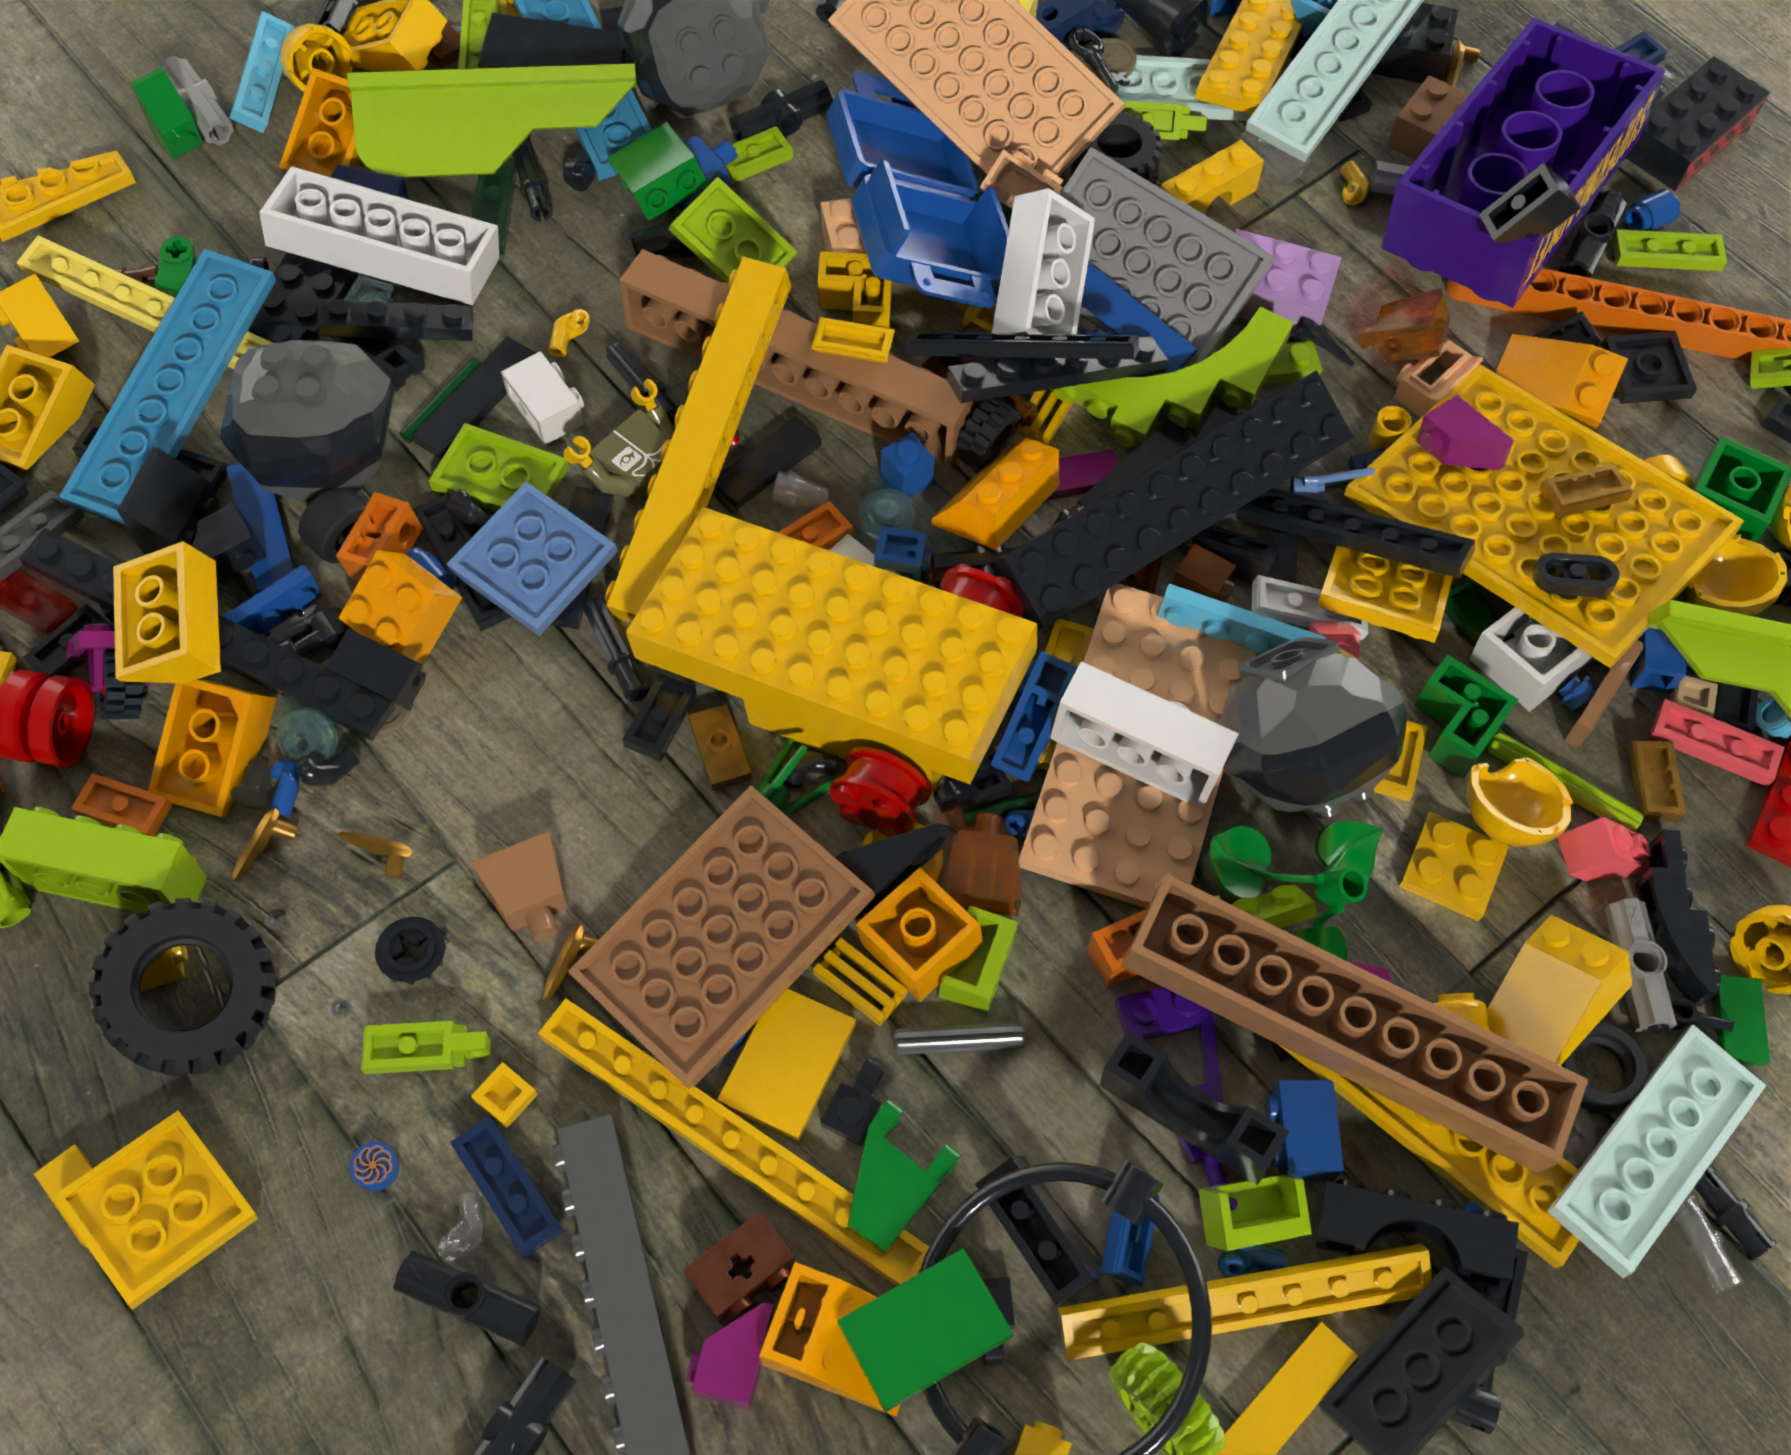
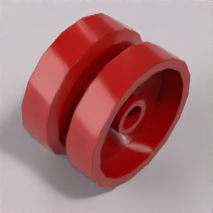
M21 669L10 674L0 687V756L8 760L28 763L37 761L40 765L66 769L78 763L87 749L95 721V701L88 683L79 678L60 675L50 677L49 674Z

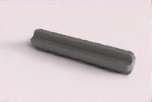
M1020 1022L898 1028L893 1034L894 1050L898 1055L1018 1049L1023 1047L1025 1041L1024 1028Z

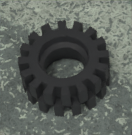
M1002 397L985 399L981 403L980 408H976L973 412V417L965 423L967 425L966 428L961 430L959 435L961 437L957 440L956 450L979 467L984 468L995 456L1001 453L1002 448L1007 446L1009 438L1013 437L1014 429L1019 426V420L1022 417L1021 411Z

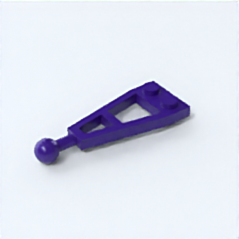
M1164 987L1117 997L1115 1005L1124 1035L1128 1031L1146 1042L1145 1040L1199 1029L1205 1084L1193 1087L1223 1103L1215 1024L1212 1012ZM1176 1135L1191 1165L1202 1162L1210 1187L1228 1184L1221 1162ZM1229 1197L1230 1211H1234L1238 1207V1201L1234 1197Z

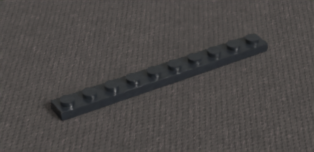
M43 528L20 556L19 560L22 564L114 611L113 567L119 564L49 529ZM218 614L220 665L371 741L375 739L394 711L395 706L391 700Z

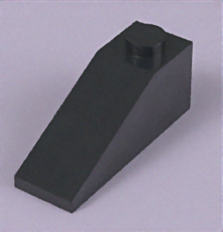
M936 823L844 851L837 855L835 858L871 888L875 894V897L855 918L862 919L918 868H922L958 834L955 828Z

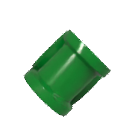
M170 237L160 247L158 273L155 278L154 289L176 298L199 259L194 256V246L186 237Z

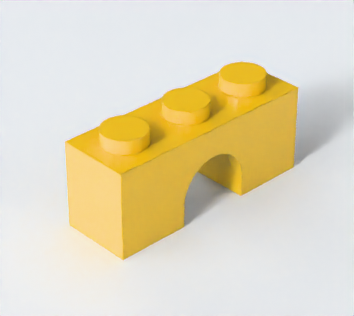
M1241 139L1162 183L1160 188L1205 215L1211 202L1219 195L1229 205H1232L1255 192L1264 160Z

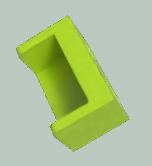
M969 906L967 912L981 926L983 945L949 976L943 975L938 997L988 1014L1015 939L1018 922Z
M1276 1174L1263 1177L1258 1185L1250 1180L1198 1189L1207 1246L1230 1251L1312 1234L1302 1177ZM1229 1197H1234L1238 1201V1207L1234 1211H1230Z

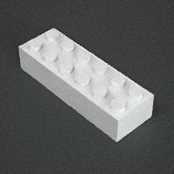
M292 166L259 212L265 245L268 247L469 305L474 304L499 260L498 225Z

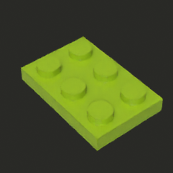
M719 177L669 227V230L727 284L734 269L738 270L742 257L785 268L798 253Z
M464 423L430 477L429 484L431 490L443 494L448 493L449 496L453 490H465L469 493L471 501L477 506L497 512L526 481L549 498H552L569 469V465L564 457Z

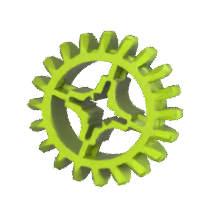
M1141 1342L1134 1348L1126 1350L1118 1357L1116 1363L1109 1370L1111 1385L1117 1393V1398L1123 1403L1125 1410L1131 1415L1144 1434L1161 1418L1171 1403L1183 1377V1373L1176 1364L1169 1361L1163 1352L1158 1351L1154 1346ZM1200 1392L1178 1431L1159 1450L1164 1455H1218L1226 1446L1224 1432L1219 1425V1419L1212 1413L1210 1405L1202 1398Z

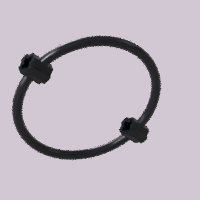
M1126 1159L1118 1173L1083 1163L1052 1162L1022 1167L989 1181L966 1198L945 1220L932 1240L918 1274L944 1260L960 1232L985 1207L1017 1189L1044 1182H1077L1104 1189L1106 1193L1101 1200L1103 1204L1138 1226L1145 1216L1148 1217L1166 1238L1183 1271L1191 1305L1192 1332L1187 1365L1181 1383L1161 1418L1136 1443L1116 1454L1155 1455L1178 1431L1200 1392L1207 1370L1212 1337L1211 1304L1201 1263L1192 1243L1180 1224L1156 1199L1164 1183ZM940 1381L923 1390L934 1415L957 1444L952 1455H1006L1013 1443L1007 1438V1435L995 1426L977 1417H973L971 1423L967 1426L951 1405Z

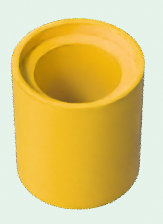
M1387 406L1381 409L1369 435L1370 447L1373 450L1388 449L1410 428L1412 420L1409 413L1398 406Z

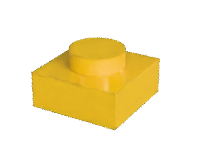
M502 1062L471 1095V1098L507 1129L538 1094L531 1085Z

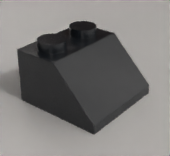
M152 447L117 512L142 553L147 555L182 541L192 546L196 538L197 521L218 511L220 502L208 480L161 449Z

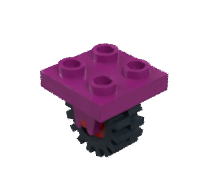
M109 624L84 625V631H78L66 643L67 660H88L91 692H97L96 701H98L97 708L98 712H100V718L102 720L139 719V714L142 711L141 705H143L142 691L148 688V682H121L117 680L115 670V631H111V625Z

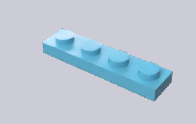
M264 11L261 12L229 116L230 119L264 133L283 71L280 62L281 46L286 36L295 29V26Z
M1168 584L1157 615L1167 619L1169 623L1175 626H1187L1205 632L1206 635L1213 639L1234 642L1258 654L1298 638H1326L1172 584Z

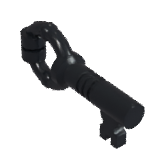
M1073 27L1068 35V46L1076 54L1082 56L1087 64H1090L1097 78L1114 94L1119 89L1118 85L1128 86L1130 79L1126 78V72L1111 73L1102 58L1104 53L1103 40L1091 32L1089 27ZM1078 41H1091L1094 45L1085 49L1078 44Z

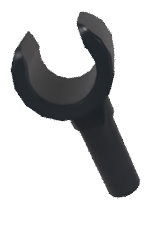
M1680 998L1671 1003L1673 1010L1679 1011L1684 1017L1674 1015L1677 1025L1673 1030H1683L1690 1023L1733 1032L1734 1021L1699 1012L1696 1005L1689 999Z

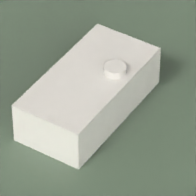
M1049 188L1014 197L992 333L1077 334L1095 218Z
M1514 607L1481 633L1469 660L1506 692L1519 699L1518 702L1530 712L1569 679L1593 662L1595 658ZM1511 633L1516 636L1505 643L1502 641Z
M1081 661L1059 703L1050 739L1203 810L1239 733L1191 712L1182 703L1162 699Z

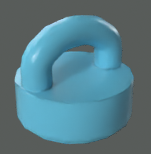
M1773 696L1764 699L1757 707L1755 719L1757 726L1769 736H1780L1785 740L1790 739V717Z

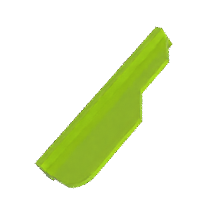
M635 64L347 73L348 88L351 91L354 138L357 153L362 162L371 171L388 178L495 174L533 130L597 128L633 87H637Z
M1669 600L1649 612L1648 628L1663 630L1701 679L1769 692L1791 719V624L1675 600Z

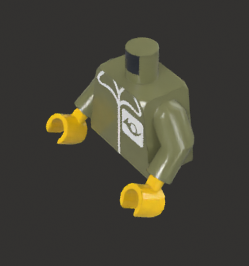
M650 379L644 381L649 397H643L636 386L631 391L632 400L638 405H644L647 409L645 412L638 409L592 450L589 441L582 436H577L572 440L574 446L580 450L581 455L575 453L569 446L564 450V459L570 464L580 463L583 466L581 471L603 493L622 497L631 496L638 501H645L649 497L647 494L649 481L654 474H658L662 464L661 453L664 443L667 439H672L675 431L663 406L656 404L654 400L657 395V386Z

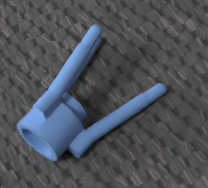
M1366 468L1319 476L1292 477L1290 493L1324 501L1325 486L1350 483L1355 478L1374 475L1375 469Z

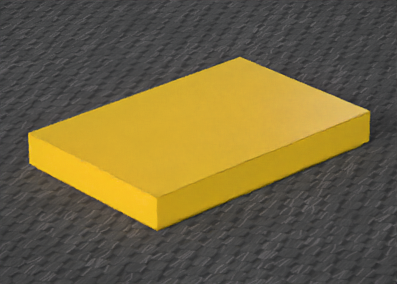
M787 989L758 1019L717 1102L741 1116L799 1142L856 1026V1019Z

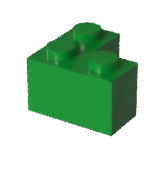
M1447 655L1427 681L1414 704L1415 707L1446 726L1428 757L1464 779L1519 699Z

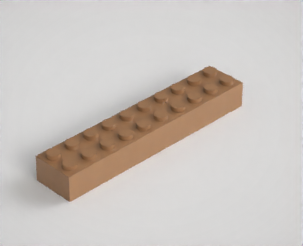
M642 249L619 279L627 328L702 361L704 341L713 334L716 326V311L719 304L726 301L729 293L728 284L720 283L702 275L697 270L685 268L669 261L662 255H655ZM782 310L754 384L890 444L913 432L935 458L934 463L951 470L961 454L956 450V443L961 437L959 436L961 430L967 426L965 423L973 417L974 401L960 403L946 379L933 374L926 368H919L902 361L890 353L887 362L878 363L816 352L812 349V343L818 324L800 317L793 311Z
M1167 873L1155 891L1121 964L1122 967L1538 1174L1559 1164L1588 1079Z

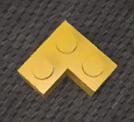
M820 251L818 272L819 309L853 310V323L890 329L892 281L880 279L873 274L867 254Z
M36 274L0 291V325L3 327L9 324L11 329L15 330L19 336L13 339L17 348L45 357H51L79 342Z

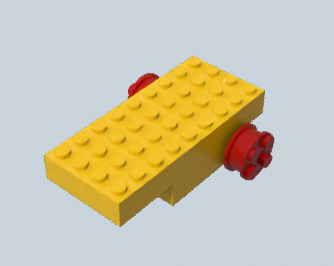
M705 507L701 509L626 630L635 659L743 699L750 724L783 737L792 738L796 742L844 759L847 770L843 776L836 778L832 782L829 789L832 799L841 808L840 816L852 824H864L875 830L878 829L881 834L888 838L913 831L917 822L914 814L917 807L925 804L929 800L931 793L934 794L936 786H938L943 775L969 785L971 784L1037 651V623L1021 618L1024 610L1023 604L1015 593L1014 584L1004 577H995L969 565L958 564L955 568L949 569L944 574L940 583V590Z

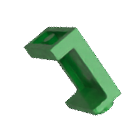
M667 122L607 157L625 191L629 190L647 220H652L708 186V182L695 156Z

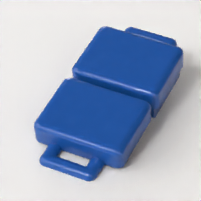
M855 71L852 80L856 92L841 89L830 105L826 117L844 179L850 187L857 189L852 196L851 202L873 274L880 279L916 286L918 291L924 295L983 308H992L997 303L996 298L998 297L1009 233L996 190L987 187L978 202L974 201L979 194L980 187L970 159L914 105L911 108L877 98L876 93L910 102L888 79Z

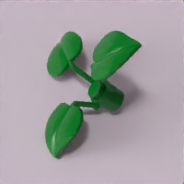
M1340 821L1327 825L1320 831L1315 843L1316 855L1326 867L1322 874L1307 875L1265 871L1271 860L1270 848L1265 837L1251 827L1236 826L1213 836L1209 849L1210 864L1214 876L1221 887L1230 895L1241 899L1257 897L1262 890L1263 879L1268 881L1314 883L1316 896L1325 904L1330 905V908L1314 920L1313 929L1301 928L1294 933V936L1347 961V945L1341 930L1336 926H1323V924L1335 914L1343 913L1344 904L1359 902L1365 897L1367 882L1374 869L1376 850L1383 830L1359 821Z

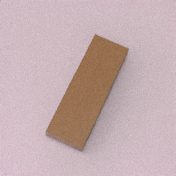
M1637 640L1611 669H1608L1596 688L1597 690L1591 696L1564 739V742L1575 748L1582 745L1643 650L1642 642Z

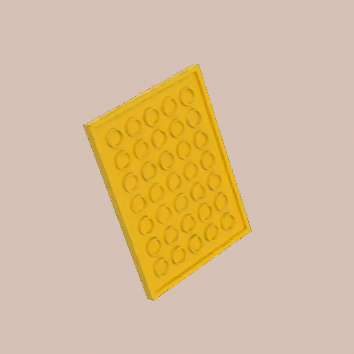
M1479 364L1428 412L1454 396H1460L1514 440L1503 468L1493 470L1442 464L1416 442L1423 421V417H1421L1367 467L1374 468L1375 474L1355 478L1347 485L1344 497L1371 514L1475 540V552L1463 574L1611 669L1648 629L1649 612L1669 600H1675L1739 531L1744 520ZM1615 463L1633 490L1629 501L1557 518L1539 488L1545 479ZM1554 552L1595 555L1608 558L1618 567L1620 577L1611 594L1605 597H1584L1547 593L1536 586L1532 574L1538 559L1544 554Z

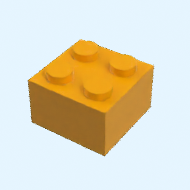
M377 550L338 618L355 632L420 664H424L463 597L408 555Z
M918 868L856 923L861 944L919 1002L940 984L943 975L949 976L983 945L980 924L921 868Z

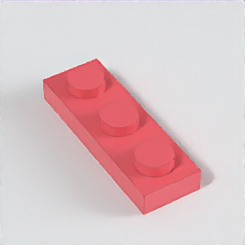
M1667 699L1659 706L1649 735V739L1654 741H1673L1674 749L1766 787L1775 780L1784 747Z

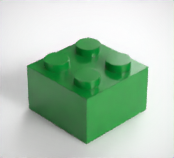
M1721 436L1703 462L1693 482L1692 490L1743 519L1744 522L1736 534H1742L1741 538L1756 542L1768 527L1791 479V467Z

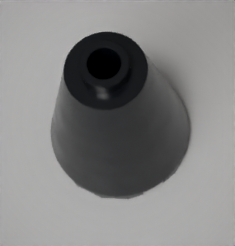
M1117 0L1165 57L1181 58L1187 53L1200 36L1195 32L1200 22L1206 25L1211 11V2L1209 0Z

